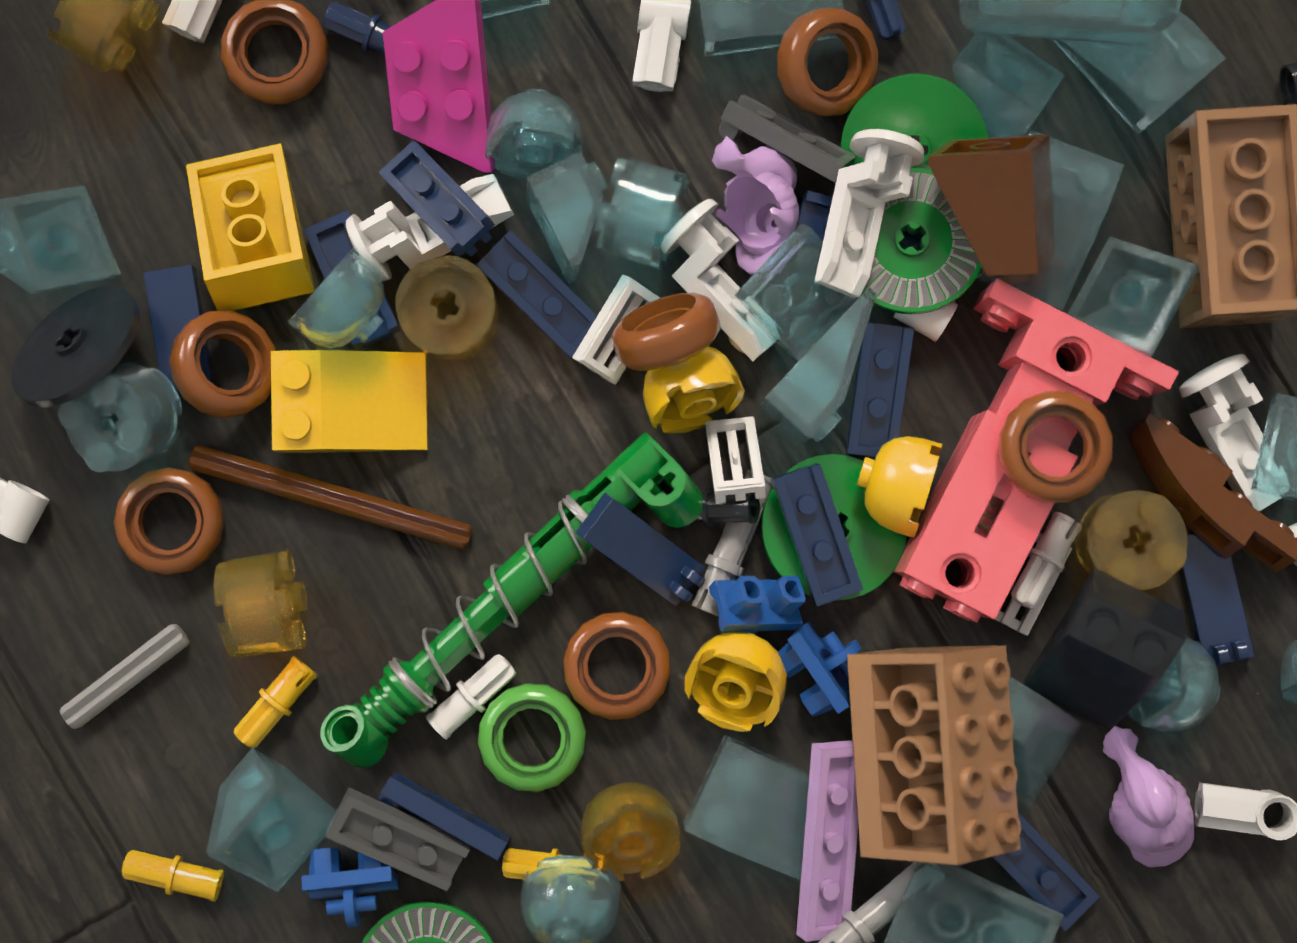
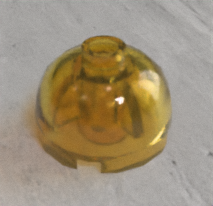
M624 782L609 786L595 795L583 813L580 826L581 845L587 866L598 876L613 881H625L624 874L640 872L641 879L651 877L668 867L679 854L681 847L679 841L681 832L671 803L654 787L643 783Z

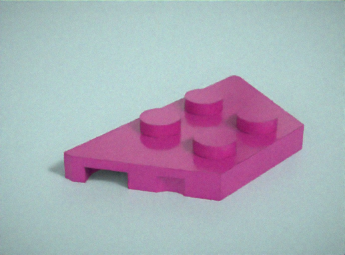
M435 0L383 31L393 130L482 172H492L496 168L481 1Z

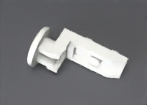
M869 129L856 133L851 140L850 149L854 154L865 160L863 163L845 167L838 171L814 282L852 298L860 297L870 277L885 203L909 196L913 177L909 176L910 169L924 161L923 146L915 139L895 131Z
M494 174L474 178L460 186L490 217L495 224L494 226L514 215ZM392 201L375 209V215L364 221L355 214L346 220L347 233L357 255L368 271L379 281H386L392 278L387 261L396 255L412 272H415L451 251L415 212L405 217Z
M707 199L687 212L671 228L663 239L660 248L665 255H668L681 246L690 256L672 277L687 293H699L712 300L719 317L720 328L728 335L731 344L754 361L778 339L771 320L717 264L739 239L726 226L723 227L715 219L712 213L719 204L713 199Z
M1237 354L1222 359L1199 371L1185 381L1179 390L1182 398L1197 391L1200 392L1206 405L1189 414L1209 450L1216 453L1221 459L1222 464L1233 471L1227 479L1231 489L1247 497L1251 501L1253 508L1261 511L1291 493L1286 473L1248 409L1249 406L1257 404L1263 398L1254 382L1249 384L1240 369L1250 362L1244 354Z

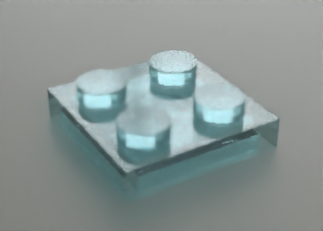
M803 223L793 231L734 295L789 356L797 361H800L859 298H852L814 282L823 241L812 228Z

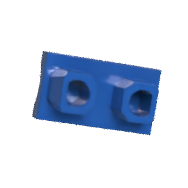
M740 576L737 580H715L708 587L710 595L715 599L718 606L721 632L741 631L755 635L757 631L796 630L803 624L799 607L805 602L806 598L801 581L797 576H782L779 580H758L755 576Z
M808 621L787 639L788 643L778 653L788 678L806 667L816 683L803 690L800 694L801 700L811 716L820 715L833 708L837 713H840L851 706L847 654H856L862 647L857 639L843 645L834 631L821 638L811 622Z
M338 848L313 849L311 851L309 875L301 876L302 891L308 892L311 900L343 896V899L326 901L327 915L344 914L348 928L359 927L361 912L378 909L376 895L359 897V894L399 890V876L389 865L358 852L359 869L342 871L341 851Z

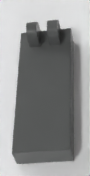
M745 94L740 95L737 103L733 100L729 101L721 117L722 122L719 126V134L723 139L727 136L732 140L745 132L835 183L839 169L852 166L857 157Z
M348 788L326 830V838L445 891H448L452 884V877L462 859L466 858L470 851L469 844L445 830L352 788Z

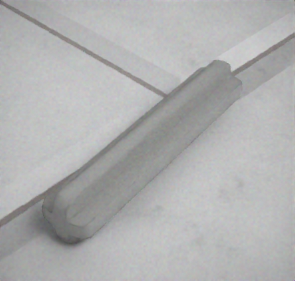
M177 624L168 625L62 706L60 709L62 718L72 729L82 727L188 646L189 639L186 633Z

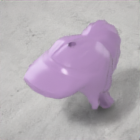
M726 136L723 142L716 146L712 162L716 168L730 171L737 176L726 183L727 188L724 191L726 212L722 209H717L714 215L739 239L736 243V257L739 267L750 275L768 276L780 271L791 252L799 219V206L794 193L797 183V168L790 157L770 146H761L743 155L738 150V146Z
M1114 726L1105 735L1103 741V752L1117 762L1122 776V781L1119 783L1118 790L1114 793L1112 806L1109 809L1110 823L1115 833L1129 847L1135 860L1149 868L1167 866L1181 859L1192 846L1194 840V816L1190 799L1186 794V789L1180 782L1176 781L1164 770L1157 769L1154 764L1137 755L1135 750L1139 740L1131 729H1122Z

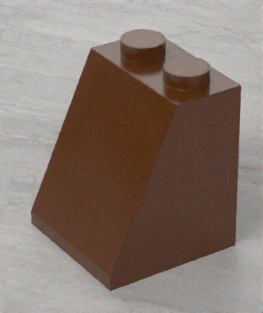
M1049 134L949 140L929 155V167L986 275H1002L1003 282L1020 283L1032 280L1033 274H1039L1055 254Z

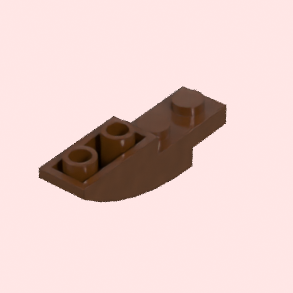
M1152 413L1134 428L1129 437L1151 482L1171 509L1203 542L1225 559L1242 548L1276 573L1297 560V538L1294 537L1293 531L1285 524L1276 520H1270L1253 508L1251 501L1241 493L1229 491L1223 486L1233 471L1222 464L1221 459L1216 453L1207 448L1198 447L1181 435L1178 427L1172 422L1163 418H1157Z

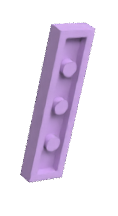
M853 740L813 743L811 748L796 935L806 942L822 940L843 922L841 916L848 910H851L858 835Z

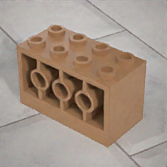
M1297 104L1195 111L1165 136L1179 329L1276 323L1297 315Z
M1006 645L905 647L847 654L861 857L959 865L1020 850L1019 836L1021 833V823L1017 808V770L1014 765L1012 737L1014 721L1010 708V668L1007 663Z

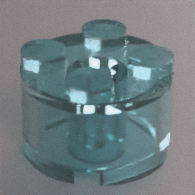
M619 157L611 177V186L616 187L611 204L602 203L595 224V231L600 232L597 247L601 248L605 254L661 270L662 260L666 261L669 254L665 255L660 246L671 228L681 219L683 211H680V203H677L676 200L678 195L687 196L689 175L634 158L627 160Z
M126 362L116 365L95 386L82 395L61 404L58 410L59 421L65 427L71 444L85 460L87 466L91 470L100 473L126 470L167 451L178 438L180 430L176 431L178 416L182 415L181 401L171 381L161 371L153 367L146 368L137 365V362Z

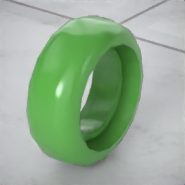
M525 683L506 689L489 704L480 721L478 746L484 765L498 781L515 790L540 792L558 786L574 773L584 754L586 729L580 710L566 694L549 685ZM528 708L540 709L550 714L557 722L561 733L560 748L556 755L547 763L537 766L524 765L514 760L507 752L503 740L504 728L509 719L517 712Z

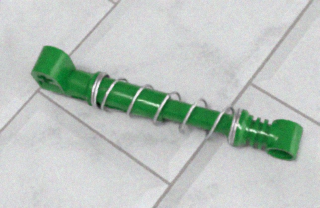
M642 433L583 490H573L569 495H566V498H562V501L558 502L559 512L536 534L531 532L525 533V544L503 565L493 564L490 566L491 576L483 582L486 590L476 600L466 596H458L456 598V608L459 616L443 631L435 628H424L422 630L424 648L411 661H402L397 657H393L392 661H389L383 668V677L378 681L381 687L372 686L369 689L372 696L365 693L360 698L363 703L362 705L355 702L352 706L344 705L331 711L324 719L321 727L323 745L332 753L357 768L371 767L379 762L388 746V738L390 737L387 731L394 734L399 729L396 724L397 722L401 725L407 722L408 719L405 714L412 717L416 712L425 713L429 708H432L433 704L437 703L433 694V687L435 685L444 691H450V684L445 677L448 672L468 654L483 660L485 654L479 644L502 622L510 627L517 628L519 625L517 617L542 594L551 596L553 594L551 585L575 563L585 564L587 562L586 553L593 546L575 532L604 493L611 496L629 511L643 501L663 523L669 527L680 528L695 521L702 512L703 499L700 489L683 468L648 433ZM663 480L673 489L669 495H666L658 488V485ZM466 600L471 604L462 612L460 601ZM509 615H511V617H512L514 623H512L511 621L507 620L506 618H507ZM428 631L437 634L429 644L425 633ZM475 647L477 648L479 654L473 651Z

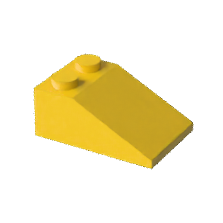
M281 143L186 165L204 281L217 311H235L315 292L307 248Z
M344 350L271 351L272 450L280 453L428 450L427 354L418 352Z

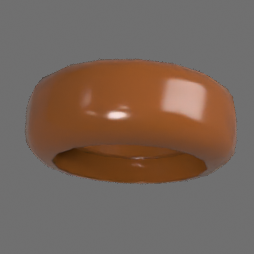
M254 0L243 5L229 19L221 38V61L229 80L247 97L264 104H289L307 96L321 82L328 65V40L319 20L304 5L292 0ZM269 25H284L293 29L299 35L302 42V55L298 65L290 73L280 77H266L258 74L251 67L248 60V47L252 37L260 29Z
M815 8L796 18L783 34L777 52V76L784 94L798 109L815 116H840L851 111L861 97L873 88L878 73V48L872 31L859 16L842 8ZM831 33L837 36L846 47L848 69L844 79L837 87L829 91H823L810 79L807 70V57L815 41L819 37Z
M678 293L665 296L633 310L618 323L612 333L614 350L620 363L632 370L653 371L684 362L707 348L720 331V321L712 300L707 296L699 293Z
M231 310L208 311L185 324L174 339L169 359L172 379L184 400L201 413L218 418L243 416L262 405L271 393V351H276V348L265 329L249 316ZM214 338L227 339L243 350L248 359L249 374L248 380L242 388L225 390L216 387L207 380L201 370L199 360L201 348L207 340Z
M1044 391L1022 400L1007 415L999 433V460L1006 477L1022 494L1041 502L1065 503L1087 495L1104 479L1112 460V434L1105 416L1088 399L1069 391ZM1047 417H1060L1070 421L1080 431L1084 441V454L1079 465L1071 473L1062 477H1051L1039 472L1031 463L1027 454V438L1031 429L1040 420Z
M170 467L147 471L131 482L117 502L114 517L117 542L129 560L148 572L163 575L189 572L207 561L221 542L225 522L221 500L211 485L191 471ZM172 492L180 494L189 500L195 509L197 523L195 533L186 544L178 549L165 550L158 548L149 541L144 533L142 520L144 510L151 500L160 494Z
M626 612L602 613L583 623L570 638L563 658L565 683L574 700L590 714L609 720L631 719L651 709L664 694L671 673L669 650L660 632L644 618ZM610 637H623L632 640L640 647L645 656L646 671L643 680L635 689L625 694L614 695L602 691L594 684L589 675L588 660L591 651L599 642Z

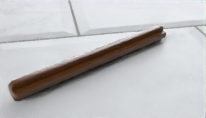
M196 445L190 456L189 468L193 471L457 549H466L472 536V526L470 524L209 447Z

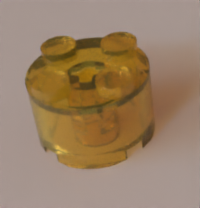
M60 0L53 17L62 23L58 33L49 29V40L103 73L112 68L122 72L128 66L135 53L136 48L130 44L139 28L147 31L152 26L160 11V5L153 2V0Z
M447 255L421 262L407 272L397 290L395 304L400 326L407 338L429 356L441 360L468 359L482 350L495 334L499 322L498 297L484 273L468 260ZM452 298H455V305L458 307L459 312L456 316L448 315L445 320H442L443 314L437 309L440 302L449 304Z
M1125 491L1108 494L1099 498L1087 509L1080 523L1082 529L1075 538L1077 556L1087 573L1090 574L1093 568H1096L1139 590L1155 588L1165 583L1182 568L1187 558V531L1180 513L1164 496L1148 491ZM1130 533H1136L1138 542L1134 544V548H1125L1123 540L1127 539Z
M291 551L235 558L218 563L214 576L215 607L223 606L226 622L218 623L223 644L231 658H246L304 649L306 647V634L303 622L299 619V611L307 610V595L304 583L302 581L294 582L295 566Z

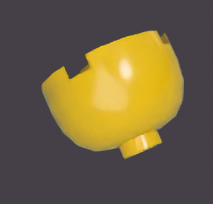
M708 346L702 352L684 362L667 368L648 371L645 375L643 399L652 426L656 429L658 424H660L663 433L674 434L705 427V421H712L708 414L718 411L722 407L727 415L743 400L745 390L738 373L729 359L716 348Z
M910 436L894 438L882 445L875 460L865 457L857 486L866 488L865 506L870 516L877 523L893 532L915 537L919 526L918 520L921 510H924L942 444Z
M741 631L725 632L705 642L695 655L685 675V693L688 699L691 694L693 695L694 699L700 704L698 712L706 720L729 730L739 732L751 731L753 724H761L765 721L764 726L772 723L779 712L785 697L787 673L779 653L768 641L751 633Z

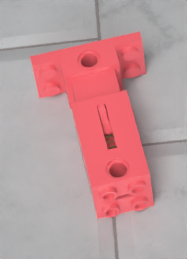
M1000 279L995 280L980 293L973 309L983 314L980 320L986 325L1004 333H1007L1009 328L1015 330L998 366L1008 370L989 409L971 417L918 520L919 526L915 537H909L903 554L893 571L903 577L899 586L925 599L927 597L932 600L936 594L946 599L943 606L945 610L967 621L971 620L976 623L980 617L996 618L1055 503L1041 502L1022 494L1006 477L999 460V433L1007 415L1022 400L1044 391H1069L1088 399L1094 406L1106 403L1112 390L1128 398L1138 400L1140 395L1146 398L1170 390L1179 373L1171 367ZM1057 352L1065 357L1068 366L1067 371L1059 367L1056 360ZM1047 417L1040 420L1031 429L1027 438V454L1031 463L1039 472L1051 477H1062L1071 472L1078 456L1067 450L1078 429L1070 421L1060 417ZM955 560L961 567V577L952 586L946 579L945 570L950 561Z

